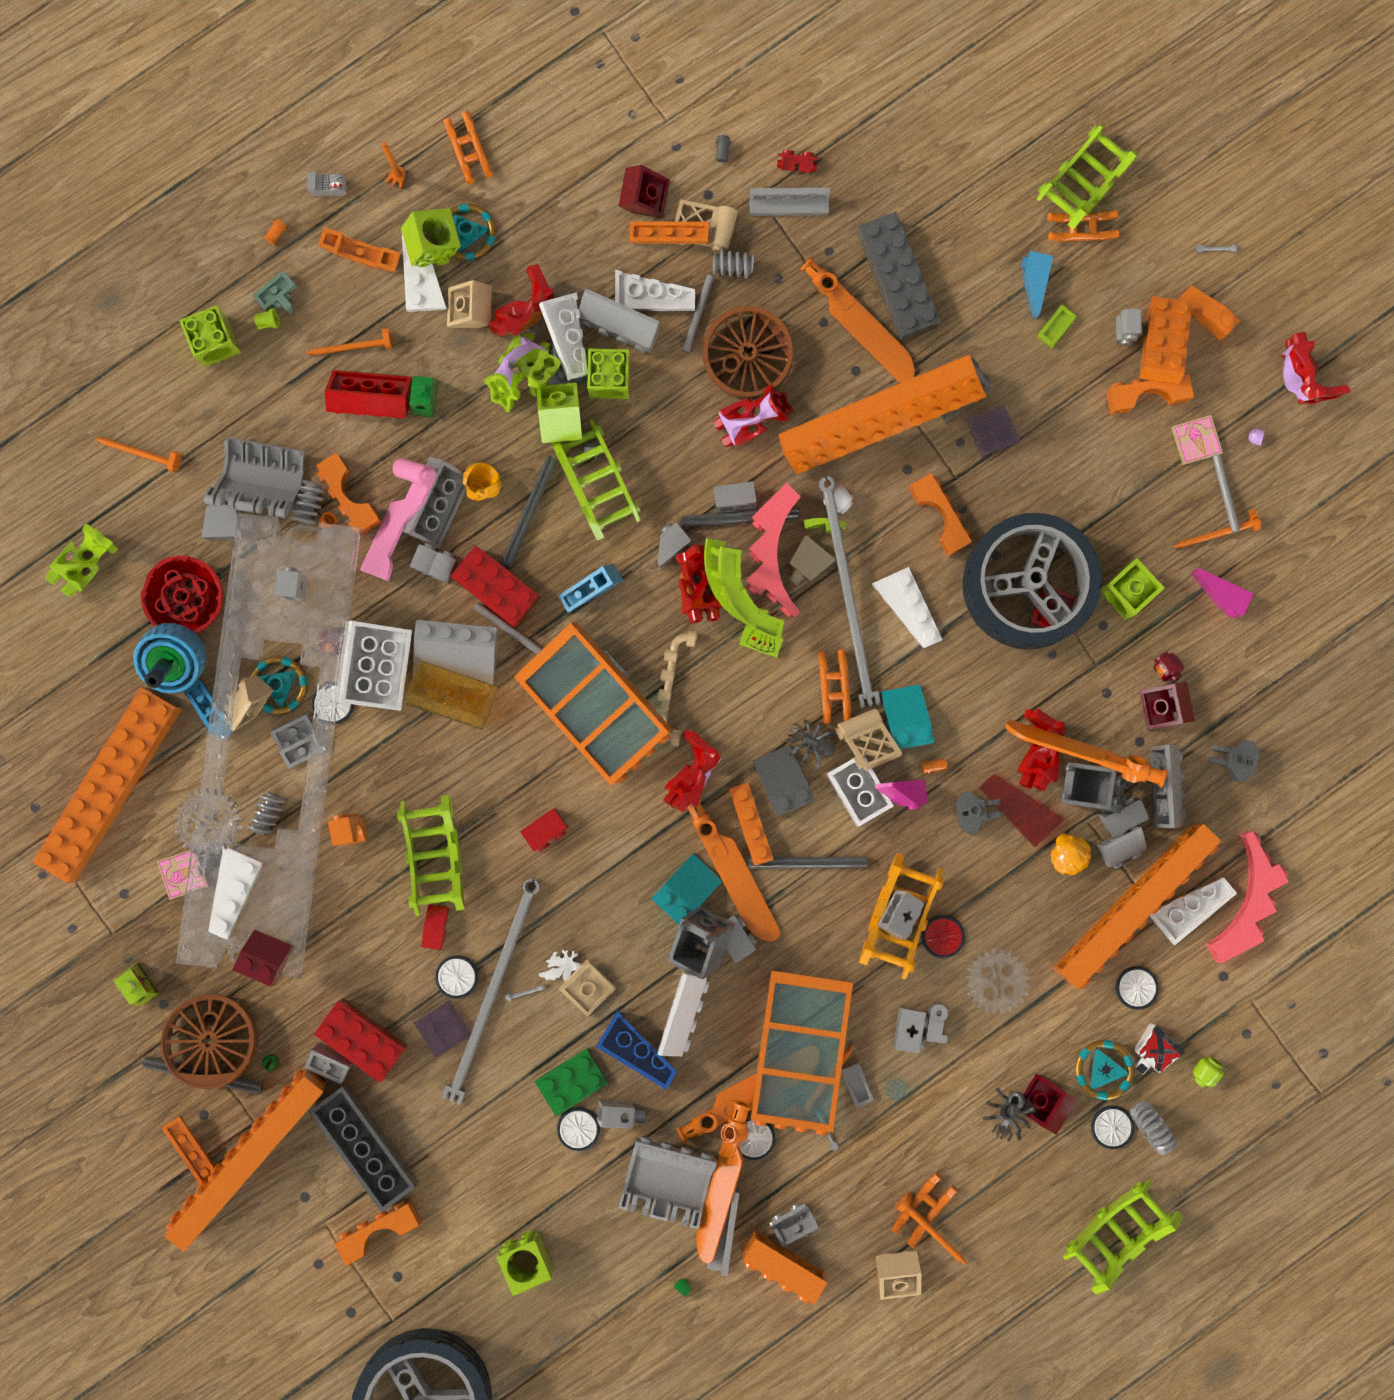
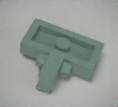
M282 270L252 296L266 312L274 306L278 309L282 306L288 314H291L295 308L289 302L292 298L289 294L297 286Z

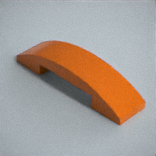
M326 227L323 228L318 247L345 259L394 273L401 253L385 247L379 248L346 237L343 233Z

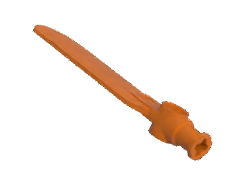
M813 256L809 258L800 270L802 272L805 271L812 278V282L817 286L818 291L828 297L830 314L899 383L914 378L913 361L907 350L837 281L834 274L829 273L825 268L822 269L814 261L815 258ZM829 280L832 283V287L825 288L822 282Z
M1008 720L1006 722L1005 728L1020 739L1121 772L1122 777L1129 782L1138 783L1147 780L1159 784V787H1162L1165 782L1168 769L1161 770L1151 767V764L1147 763L1140 756L1129 755L1126 759L1115 752L1017 721Z
M700 798L699 805L696 806L699 815L694 806L689 805L687 809L693 818L692 823L746 927L755 936L764 941H775L779 938L780 929L741 853L731 838L718 833L709 813L705 812ZM706 823L712 827L711 832L707 835L701 833V826Z
M807 1045L766 1068L811 1075L819 1062L820 1052L816 1046ZM756 1073L717 1094L712 1109L700 1113L691 1119V1122L681 1128L677 1127L676 1130L683 1144L685 1145L689 1139L697 1135L702 1136L705 1133L712 1132L715 1128L728 1122L729 1118L733 1115L735 1109L734 1102L736 1100L752 1105ZM762 1074L758 1105L804 1080ZM704 1117H711L713 1119L712 1125L709 1127L703 1126L702 1119Z
M740 1100L734 1102L735 1109L733 1115L729 1118L728 1124H725L721 1129L723 1142L697 1230V1251L700 1259L705 1263H711L715 1259L743 1166L740 1146L748 1138L749 1132L746 1119L748 1112L752 1109V1105Z

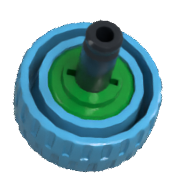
M163 623L154 626L144 634L134 649L133 662L137 674L149 687L163 693H179L189 689L199 679L206 666V649L201 639L189 628L175 623Z

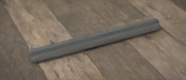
M547 456L501 561V564L505 567L511 568L557 463L554 457Z
M791 508L785 520L799 519V508ZM758 511L682 516L681 526L685 528L754 522L752 517Z
M751 857L748 858V867L750 869L868 868L869 866L868 857H773V861L754 866Z
M149 1056L144 1058L143 1068L172 1074L164 1060ZM187 1065L182 1072L192 1074L194 1067ZM199 1068L196 1075H205V1069ZM210 1071V1075L218 1074V1072ZM238 1078L224 1087L260 1094L263 1084Z

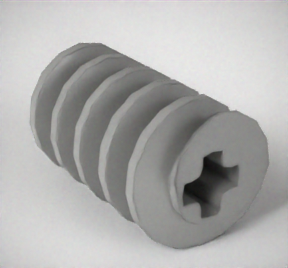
M720 250L718 255H716L715 251L713 274L716 275L718 270H720L721 276H724L726 271H728L729 277H732L734 272H736L737 278H740L743 272L745 279H748L750 273L752 274L755 254L752 253L750 259H748L745 252L742 258H740L737 251L734 257H732L731 251H728L726 256H724L723 250Z
M302 480L306 486H301L300 490L304 494L297 495L301 501L295 502V506L299 509L292 511L297 517H291L290 519L307 525L316 524L312 516H319V514L314 509L321 508L317 501H323L324 499L319 496V493H326V491L318 484Z
M264 791L267 793L266 795H259L263 803H256L260 810H253L257 818L249 819L254 825H247L246 828L260 835L267 836L266 833L273 832L269 826L276 825L272 818H279V814L275 811L282 810L278 803H285V799Z

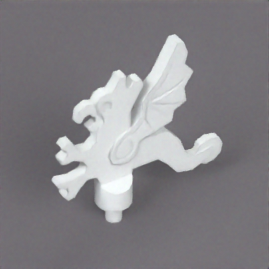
M563 949L562 953L565 955L563 958H560V956L556 957L557 952H554L553 956L546 960L549 963L547 967L558 966L559 968H552L541 972L539 976L544 977L546 980H555L560 978L563 973V979L566 981L571 976V972L576 971L582 965V963L573 961V958L578 953H574L573 950L572 956L569 957L567 955L568 950L564 951Z

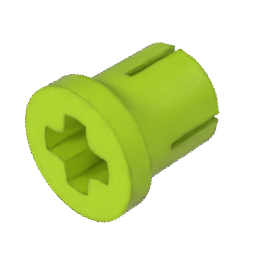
M275 308L254 315V321L258 330L280 327L279 315Z

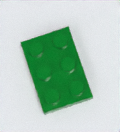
M588 1048L534 1081L555 1116L608 1084Z

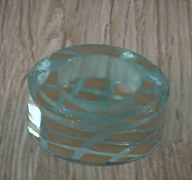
M892 1078L886 1083L885 1091L891 1099L898 1100L906 1094V1085L902 1080Z

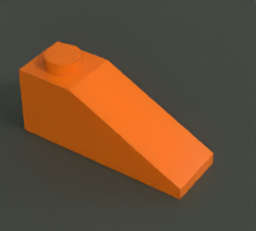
M1192 285L1178 298V300L1192 302L1191 314L1219 341L1240 322L1227 307Z

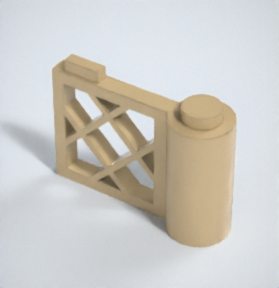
M680 199L675 222H680L681 217L683 219L681 222H689L697 216L701 222H704L700 214L705 211L713 212L712 218L706 221L710 223L709 244L698 245L711 247L712 251H716L718 254L720 250H723V252L728 251L738 211L728 206L716 207ZM684 206L693 208L695 212L686 219L682 214Z
M876 709L838 724L836 729L837 736L840 740L843 739L844 742L848 743L856 756L854 761L859 769L863 768L867 771L902 756L901 750L884 726L881 716ZM880 731L884 735L883 740L872 738L874 734ZM862 740L866 741V744L862 748L856 746L854 742ZM874 743L880 745L879 750L874 751L868 749L869 744ZM886 746L893 748L894 752L887 754L883 753L882 750ZM865 754L876 756L875 760L866 763L864 760Z

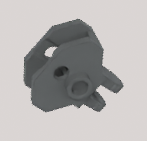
M1243 740L1236 743L1233 747L1227 748L1212 745V750L1224 753V758L1222 760L1217 757H1210L1209 762L1222 765L1221 767L1226 769L1231 780L1245 782L1255 774L1260 753L1254 742Z
M970 791L962 792L956 802L960 827L969 835L978 834L984 822L1004 817L1003 812L1000 811L988 814L986 812V807L999 806L1002 804L1001 800L984 801V799H978ZM964 812H969L968 816H963Z

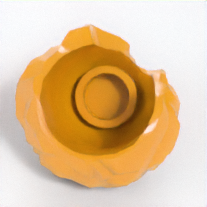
M488 463L471 464L463 473L462 483L466 487V494L470 499L482 501L486 498H494L500 493L502 488L500 474Z
M1066 833L1057 837L1055 849L1051 851V862L1056 871L1061 874L1075 875L1086 869L1090 863L1091 848L1087 841Z

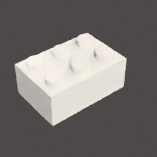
M854 758L826 774L856 827L863 825L894 806L888 797L875 788V784L881 783L872 769L867 771L863 768L859 769Z

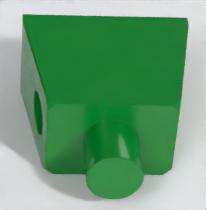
M413 376L410 406L414 416L434 418L438 389L437 379Z

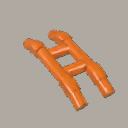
M468 110L461 113L469 133L468 135L458 138L450 117L444 119L443 122L467 184L471 185L474 183V178L470 171L469 163L479 160L487 178L492 177L493 173ZM472 142L476 152L465 156L461 146Z
M1119 211L1089 213L1082 219V221H1089V232L1077 233V227L1072 229L1069 226V233L1050 232L1048 239L1057 242L1105 241L1119 238V229L1097 232L1098 221L1119 218ZM1048 213L1047 215L1048 221H1055L1057 223H1067L1071 219L1067 213Z
M844 649L838 650L840 672L828 673L826 652H818L823 721L825 724L832 722L830 701L842 700L844 721L852 718L846 650ZM841 680L842 692L830 693L829 681Z
M938 1172L924 1183L910 1203L916 1209L923 1200L932 1207L926 1217L922 1216L929 1224L932 1223L943 1207L958 1192L957 1187L952 1185L940 1196L938 1201L930 1196L928 1193L942 1179ZM906 1210L902 1211L891 1231L898 1235L902 1227L912 1216ZM920 1224L915 1228L907 1242L913 1248L926 1231Z

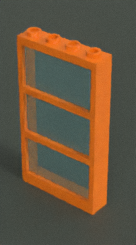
M576 621L571 622L514 676L610 785L616 782L618 784L622 783L628 777L626 773L630 769L635 771L642 764L640 760L644 756L649 758L656 751L654 747L658 743L663 745L671 738L669 735L673 731L671 726Z
M777 971L770 972L750 1120L754 1121V1125L766 1126V1123L775 1124V1128L787 1129V1126L795 1127V1131L807 1132V1129L816 1130L815 1134L828 1135V1132L833 1133L853 983Z

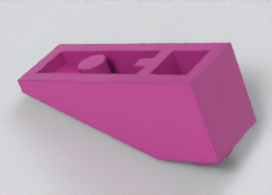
M1200 568L1192 571V576L1217 607L1225 611L1224 614L1234 619L1244 616L1254 593Z
M925 779L875 784V788L897 805L908 806V810L920 809V804H928Z

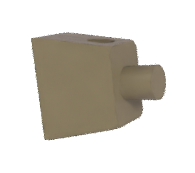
M806 535L789 563V566L794 571L788 577V580L795 586L803 578L811 583L829 568L836 559Z

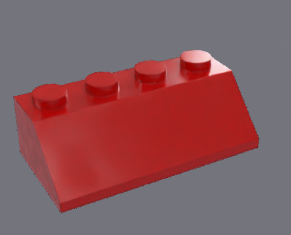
M333 370L324 390L326 412L372 415L375 417L384 416L395 419L406 418L410 408L412 377Z

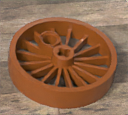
M742 306L725 312L713 322L705 336L702 355L705 370L717 388L735 398L756 399L765 395L766 388L757 389L752 363L768 386L773 385L776 390L785 381L791 370L794 349L787 327L776 315L763 308ZM743 314H753L749 342L746 339L741 317ZM735 316L739 317L744 343H742L728 323V319ZM756 316H758L765 324L752 343ZM725 323L740 346L716 330ZM768 327L773 334L756 345L761 335ZM713 335H716L738 350L710 345V341ZM774 337L779 342L778 345L758 349ZM747 348L748 351L752 349V356H744V349ZM782 348L787 358L760 353ZM709 349L733 353L713 360L708 358ZM759 358L786 362V366L783 372H780ZM733 359L737 362V367L735 369H728L726 362ZM756 361L778 374V379L771 384ZM722 362L723 369L714 374L710 364ZM745 363L740 391L734 390L729 386ZM749 364L755 391L743 392L747 366ZM725 372L733 374L726 385L718 379Z
M219 994L199 995L183 1002L171 1013L161 1035V1053L168 1070L182 1083L198 1089L220 1088L237 1080L252 1064L258 1047V1031L252 1015L238 1001ZM214 1000L224 1002L220 1013L213 1011ZM208 1001V1011L202 1015L198 1003ZM228 1004L237 1009V1012L221 1026L222 1017ZM192 1006L195 1008L202 1030L185 1013ZM240 1014L243 1016L246 1022L245 1025L219 1035ZM210 1015H214L216 1021L210 1027L207 1024V1018ZM183 1016L200 1035L176 1026L178 1019ZM248 1027L249 1039L221 1040L225 1036ZM173 1029L198 1038V1040H171ZM206 1039H214V1043H206ZM171 1043H198L175 1054H172ZM221 1043H249L247 1055L223 1046ZM198 1048L180 1067L177 1066L174 1061L175 1057ZM219 1048L243 1057L244 1061L241 1066L237 1068ZM215 1051L234 1072L223 1074ZM201 1052L192 1074L183 1073L182 1070ZM206 1054L205 1075H196ZM211 1055L218 1072L216 1075H210Z

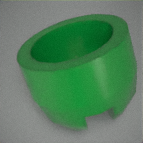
M273 1054L267 1055L262 1060L263 1069L269 1072L276 1070L280 1064L279 1058ZM271 1058L273 1059V1061L268 1068L267 1064Z
M686 1279L678 1280L673 1286L684 1297H687L691 1291V1284Z

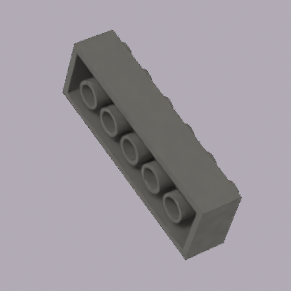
M897 212L859 225L857 231L858 238L900 342L937 329L941 321Z
M348 1083L309 1111L381 1212H384L418 1185L419 1181Z

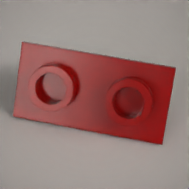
M783 149L782 153H778V156H782V160L777 161V168L794 171L796 163L799 164L798 172H816L817 163H813L814 159L818 160V157H815L813 152L802 151V155H795L794 150Z

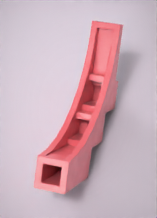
M786 483L752 517L754 520L752 525L759 532L763 530L765 533L748 549L751 552L749 556L756 563L760 561L762 565L746 580L748 583L746 587L754 595L756 593L761 595L766 590L768 592L766 596L773 603L777 601L782 606L780 610L788 618L790 616L795 618L800 611L790 600L782 584L777 560L778 539L783 523L791 508L800 499V495Z
M1245 831L1240 834L1248 860V885L1244 901L1231 924L1217 937L1206 943L1215 962L1223 963L1264 942L1262 937L1264 935L1263 930L1256 922L1277 912L1274 907L1276 903L1273 897L1267 893L1289 882L1286 878L1288 876L1287 871L1282 865L1269 863L1271 858L1266 851H1263L1260 845L1262 843L1261 839L1253 831Z

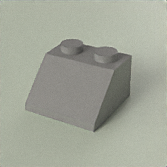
M1133 827L1116 837H1110L1095 845L1105 866L1113 867L1114 869L1124 865V860L1130 857L1133 860L1142 856V851L1147 849L1141 827Z

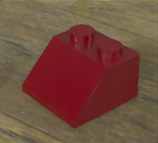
M643 165L627 167L625 169L619 207L633 214L663 218L670 179Z
M1187 682L1140 690L1147 730L1195 721Z
M254 929L241 949L232 970L270 987L278 983L294 945Z
M1036 1073L1024 1092L1026 1106L1021 1110L1034 1108V1112L1024 1115L1057 1135L1078 1099Z

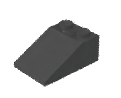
M790 745L752 760L776 816L814 801V797L797 759L792 753Z

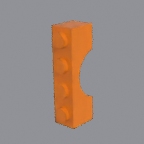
M1190 374L1183 375L1180 384L1153 380L1143 382V379L1131 381V384L1124 385L1123 382L1112 384L1106 391L1110 415L1130 412L1135 407L1137 398L1145 393L1160 395L1166 400L1168 405L1189 402L1194 398Z
M337 452L316 465L319 469L316 472L323 483L326 481L330 488L327 489L333 499L337 498L340 505H338L341 513L344 516L348 515L351 520L348 524L354 533L358 531L363 536L382 523L369 503L358 504L348 499L345 492V483L351 472Z
M932 473L911 484L908 489L918 506L929 505L936 508L942 514L945 527L939 542L949 557L972 543V535L967 528L964 529L962 526L960 514L957 511H953L949 496L946 493L943 494L940 489L942 485L936 476L933 477Z
M358 814L333 816L332 821H328L333 846L351 845L369 840L364 817H358Z
M411 1199L406 1202L401 1200L393 1205L394 1209L388 1212L386 1210L379 1212L374 1216V1220L370 1222L365 1220L356 1226V1230L352 1232L347 1230L338 1236L339 1239L334 1245L345 1266L365 1256L368 1252L369 1236L374 1231L390 1229L401 1236L420 1225L422 1220Z

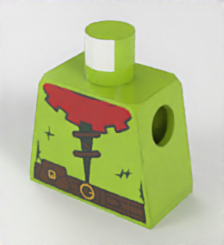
M138 962L114 980V983L130 1005L143 1006L160 994Z

